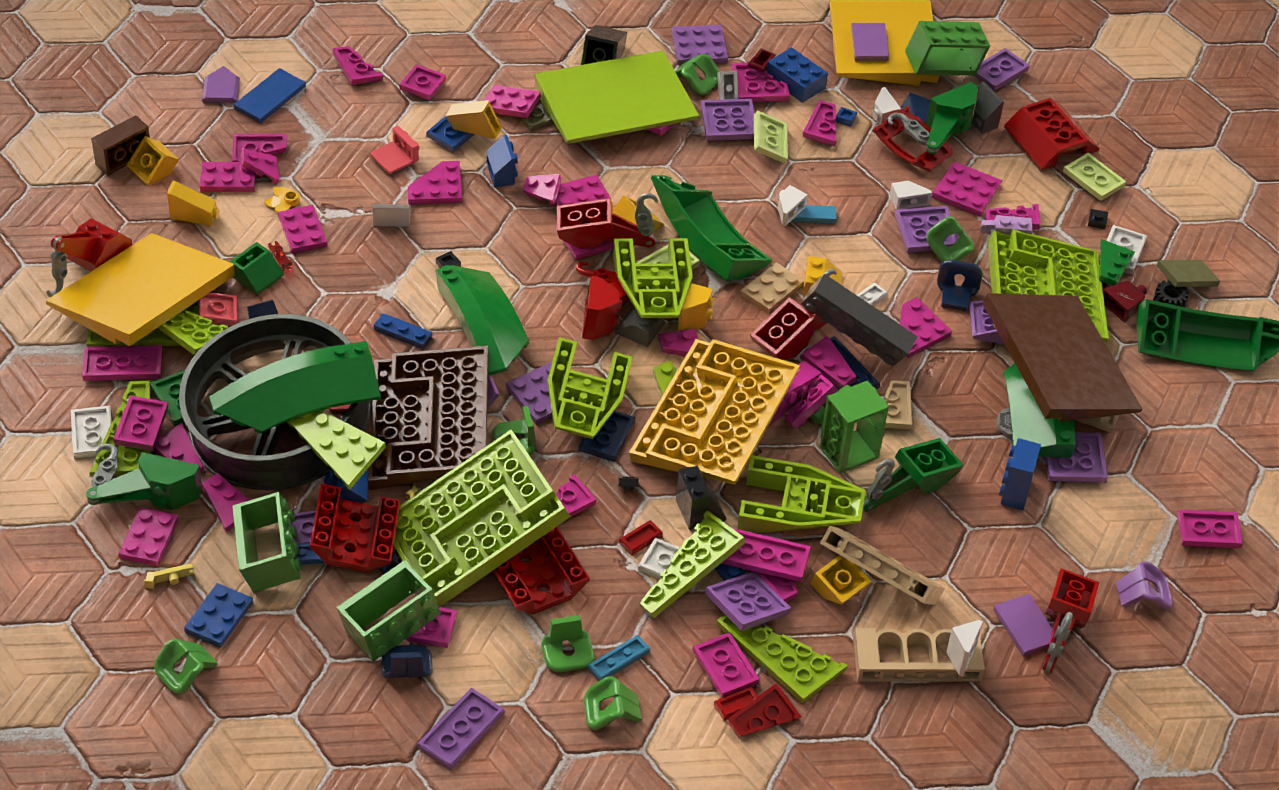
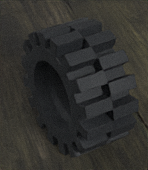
M1164 280L1156 287L1153 301L1186 307L1189 290H1187V287H1175L1169 280H1167V283ZM1167 295H1172L1176 298H1170Z

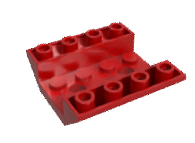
M1051 98L1021 107L1004 124L1007 132L1040 170L1056 166L1058 155L1079 149L1085 155L1097 152L1100 149L1069 113Z
M321 484L310 548L328 565L362 572H369L389 565L392 559L400 500L381 496L378 506L339 498L340 487ZM350 518H357L359 522H354ZM351 548L354 552H347L345 549Z
M555 527L493 570L515 609L531 614L539 613L571 600L590 581V577L558 527ZM523 558H528V559H530L531 561L528 562V563H525V562H522V561H520V560L523 559ZM542 587L549 589L547 592L539 591Z

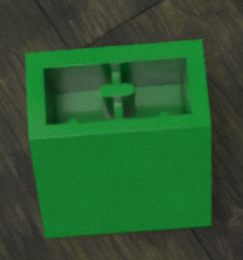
M258 242L230 261V263L234 264V277L232 278L257 295L284 276V272L271 252Z

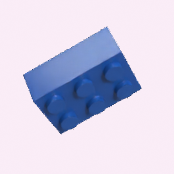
M792 47L768 61L767 73L772 75L774 80L785 82L788 86L789 94L802 103L826 89L828 72Z
M1018 438L1016 446H1011L1010 457L1007 460L1002 480L1003 484L999 492V496H1002V505L1024 510L1041 444Z

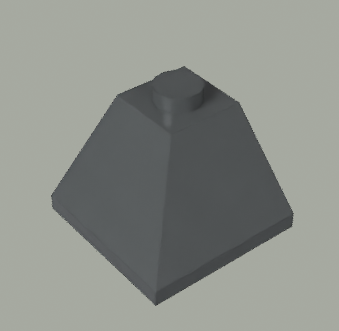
M985 82L980 84L972 125L981 134L998 128L1004 101Z
M632 307L615 330V334L648 347L665 324V321L659 318H641L637 310Z

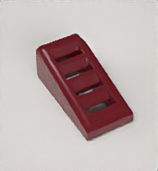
M761 48L750 60L747 67L763 73L767 70L768 61L775 58L776 54Z

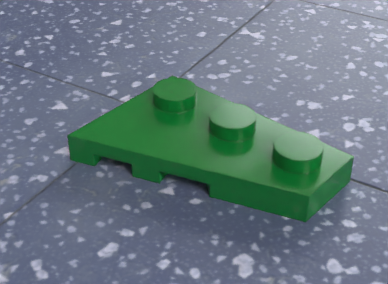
M1101 239L1099 281L1112 286L1118 284L1132 261L1135 252Z
M185 370L150 383L156 398L159 401L168 402L169 408L166 414L174 426L185 422L179 403L180 385Z

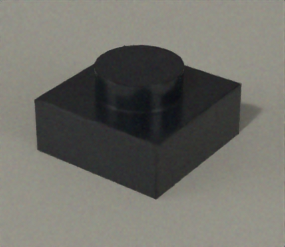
M1090 209L1088 226L1105 229L1108 212Z
M452 251L436 258V264L440 268L446 265L461 267V261Z
M619 476L618 486H622V489L634 490V487H638V477Z

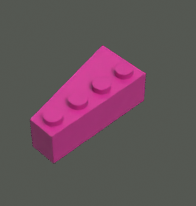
M806 361L798 364L800 369L768 427L805 398L810 387H816L819 383L818 378L821 375L819 370Z

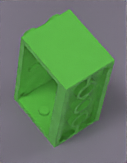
M919 21L905 49V53L916 75L976 76L990 48V44L979 22Z
M868 380L827 396L819 447L839 474L878 459L880 456L889 409L887 402L879 396L876 388L872 387ZM857 422L856 430L853 431L854 423Z
M276 492L233 505L239 571L253 593L300 579L299 570H302V565L297 555L300 554V549L295 539L298 538L297 529L294 526L296 518L294 511L289 510L287 499H283L280 493ZM279 523L282 554L258 561L255 529Z
M405 560L336 607L346 633L373 662L441 614L433 589ZM415 593L417 595L366 632L363 630L364 627L411 594Z

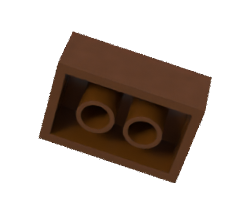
M135 115L91 138L95 165L107 176L125 167L145 136L150 138L148 125Z

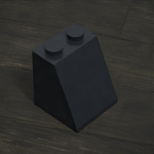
M595 25L585 35L581 65L621 58L626 45L627 32Z
M693 466L678 470L676 502L688 529H694L697 523L701 524L707 510L721 521H726L727 518L718 498L699 467Z

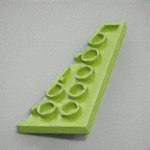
M150 381L129 382L120 408L116 411V417L112 421L102 445L112 444L119 451L115 476H122L138 469V459L142 452L151 454V450L114 444V437L129 396L150 399ZM104 449L97 454L95 464L89 472L90 477L94 476L99 464L110 456V450Z

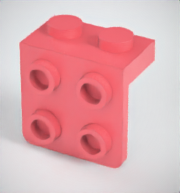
M399 126L392 128V142L371 152V157L389 174H393L419 161V144Z

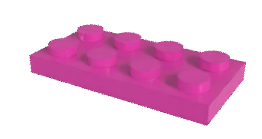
M162 345L85 347L82 372L83 381L161 379Z
M732 528L744 537L746 543L725 559L722 564L802 582L811 546Z

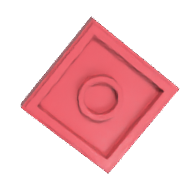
M210 292L198 300V315L212 320V324L233 326L237 324V296Z

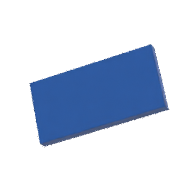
M279 68L234 104V109L262 123L304 89L306 82Z

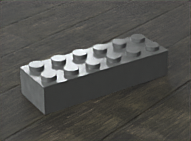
M823 274L809 288L801 302V305L807 311L816 314L822 321L831 324L837 331L846 334L855 343L862 345L870 353L877 355L886 364L892 366L909 354L918 337L826 274Z

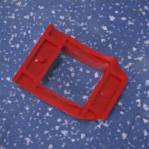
M909 106L897 112L906 115L911 120L918 121L930 133L931 129L918 116L915 117L912 114ZM887 119L872 130L898 157L928 172L953 154L952 147L950 148L949 139L936 154H930L926 151L916 158L907 153L892 139L905 130L904 124L900 119H892L893 125H890Z

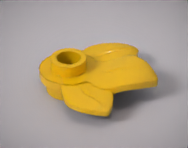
M273 187L275 196L264 200L266 206L275 208V212L278 213L279 211L289 210L291 207L297 206L300 203V196L296 191H290L288 188Z

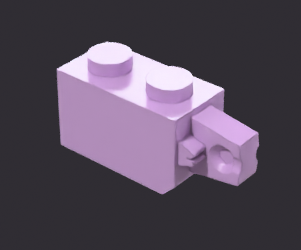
M996 215L995 220H982L980 232L991 235L994 230L1010 235L1012 229L1031 234L1032 218Z

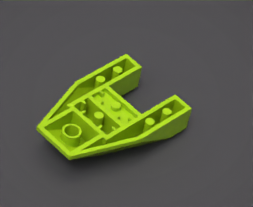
M669 238V263L635 264L633 239H614V268L619 282L640 317L679 318L693 277L688 239Z
M559 337L547 380L554 427L557 430L593 439L623 400L633 357L614 352L607 379L570 370L577 342Z
M751 456L746 485L784 491L782 507L742 500L737 529L759 534L828 528L829 526L835 527L861 523L866 490L811 465Z

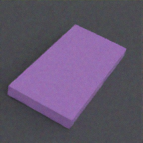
M470 688L417 743V748L451 771L505 714V709L473 688Z

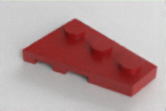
M775 683L727 719L726 722L738 738L800 719L802 716L778 684Z

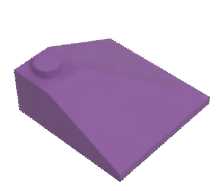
M984 300L969 302L973 339L1004 344L997 329H994V324L983 305Z

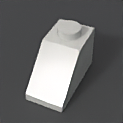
M737 71L717 72L720 100L738 99Z
M885 87L881 89L872 111V116L879 125L886 121L891 114L901 110Z
M910 181L891 184L890 198L896 210L930 205L931 190Z
M791 185L782 190L778 195V209L783 226H786L806 208L807 194Z

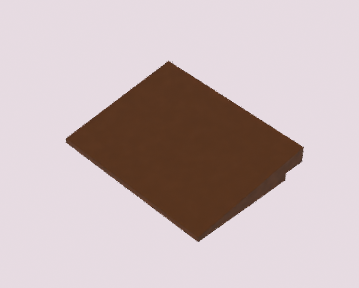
M988 293L986 295L983 305L1045 419L1057 418L1059 422L1139 413L1142 411L1141 405L1078 296Z
M488 346L392 353V358L375 360L374 369L381 399L372 400L370 435L385 442L386 448L368 469L370 490L441 478L487 446Z

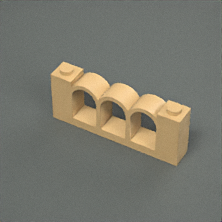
M829 526L820 542L825 547L924 604L936 606L945 589L943 586L903 565L843 529Z
M855 628L853 644L857 681L982 682L985 668L980 635L977 647L962 677L959 676L952 663H938L936 646L941 644L948 645L952 629H940L933 636L924 629H911L903 636L901 632L895 629H882L876 633V628ZM883 644L895 646L900 653L901 662H880L878 646ZM918 644L925 647L929 654L930 663H909L907 646Z

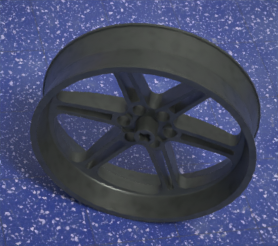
M273 314L248 319L223 330L209 340L195 354L182 377L179 392L182 417L189 429L192 445L206 468L213 474H220L231 484L254 490L294 488L315 481L333 471L309 447V444L293 451L272 455L283 430L291 429L298 433L287 422L263 431L262 435L258 433L252 455H244L220 448L213 444L209 438L212 435L232 433L252 427L248 425L245 427L241 426L223 414L221 416L216 414L209 417H200L198 411L205 393L217 379H224L228 384H231L247 374L235 365L250 357L270 351L284 350L282 359L291 357L293 349H295L294 356L301 354L303 350L312 351L325 347L350 344V340L335 327L323 321L295 314ZM371 402L351 404L341 421L366 433L371 414Z

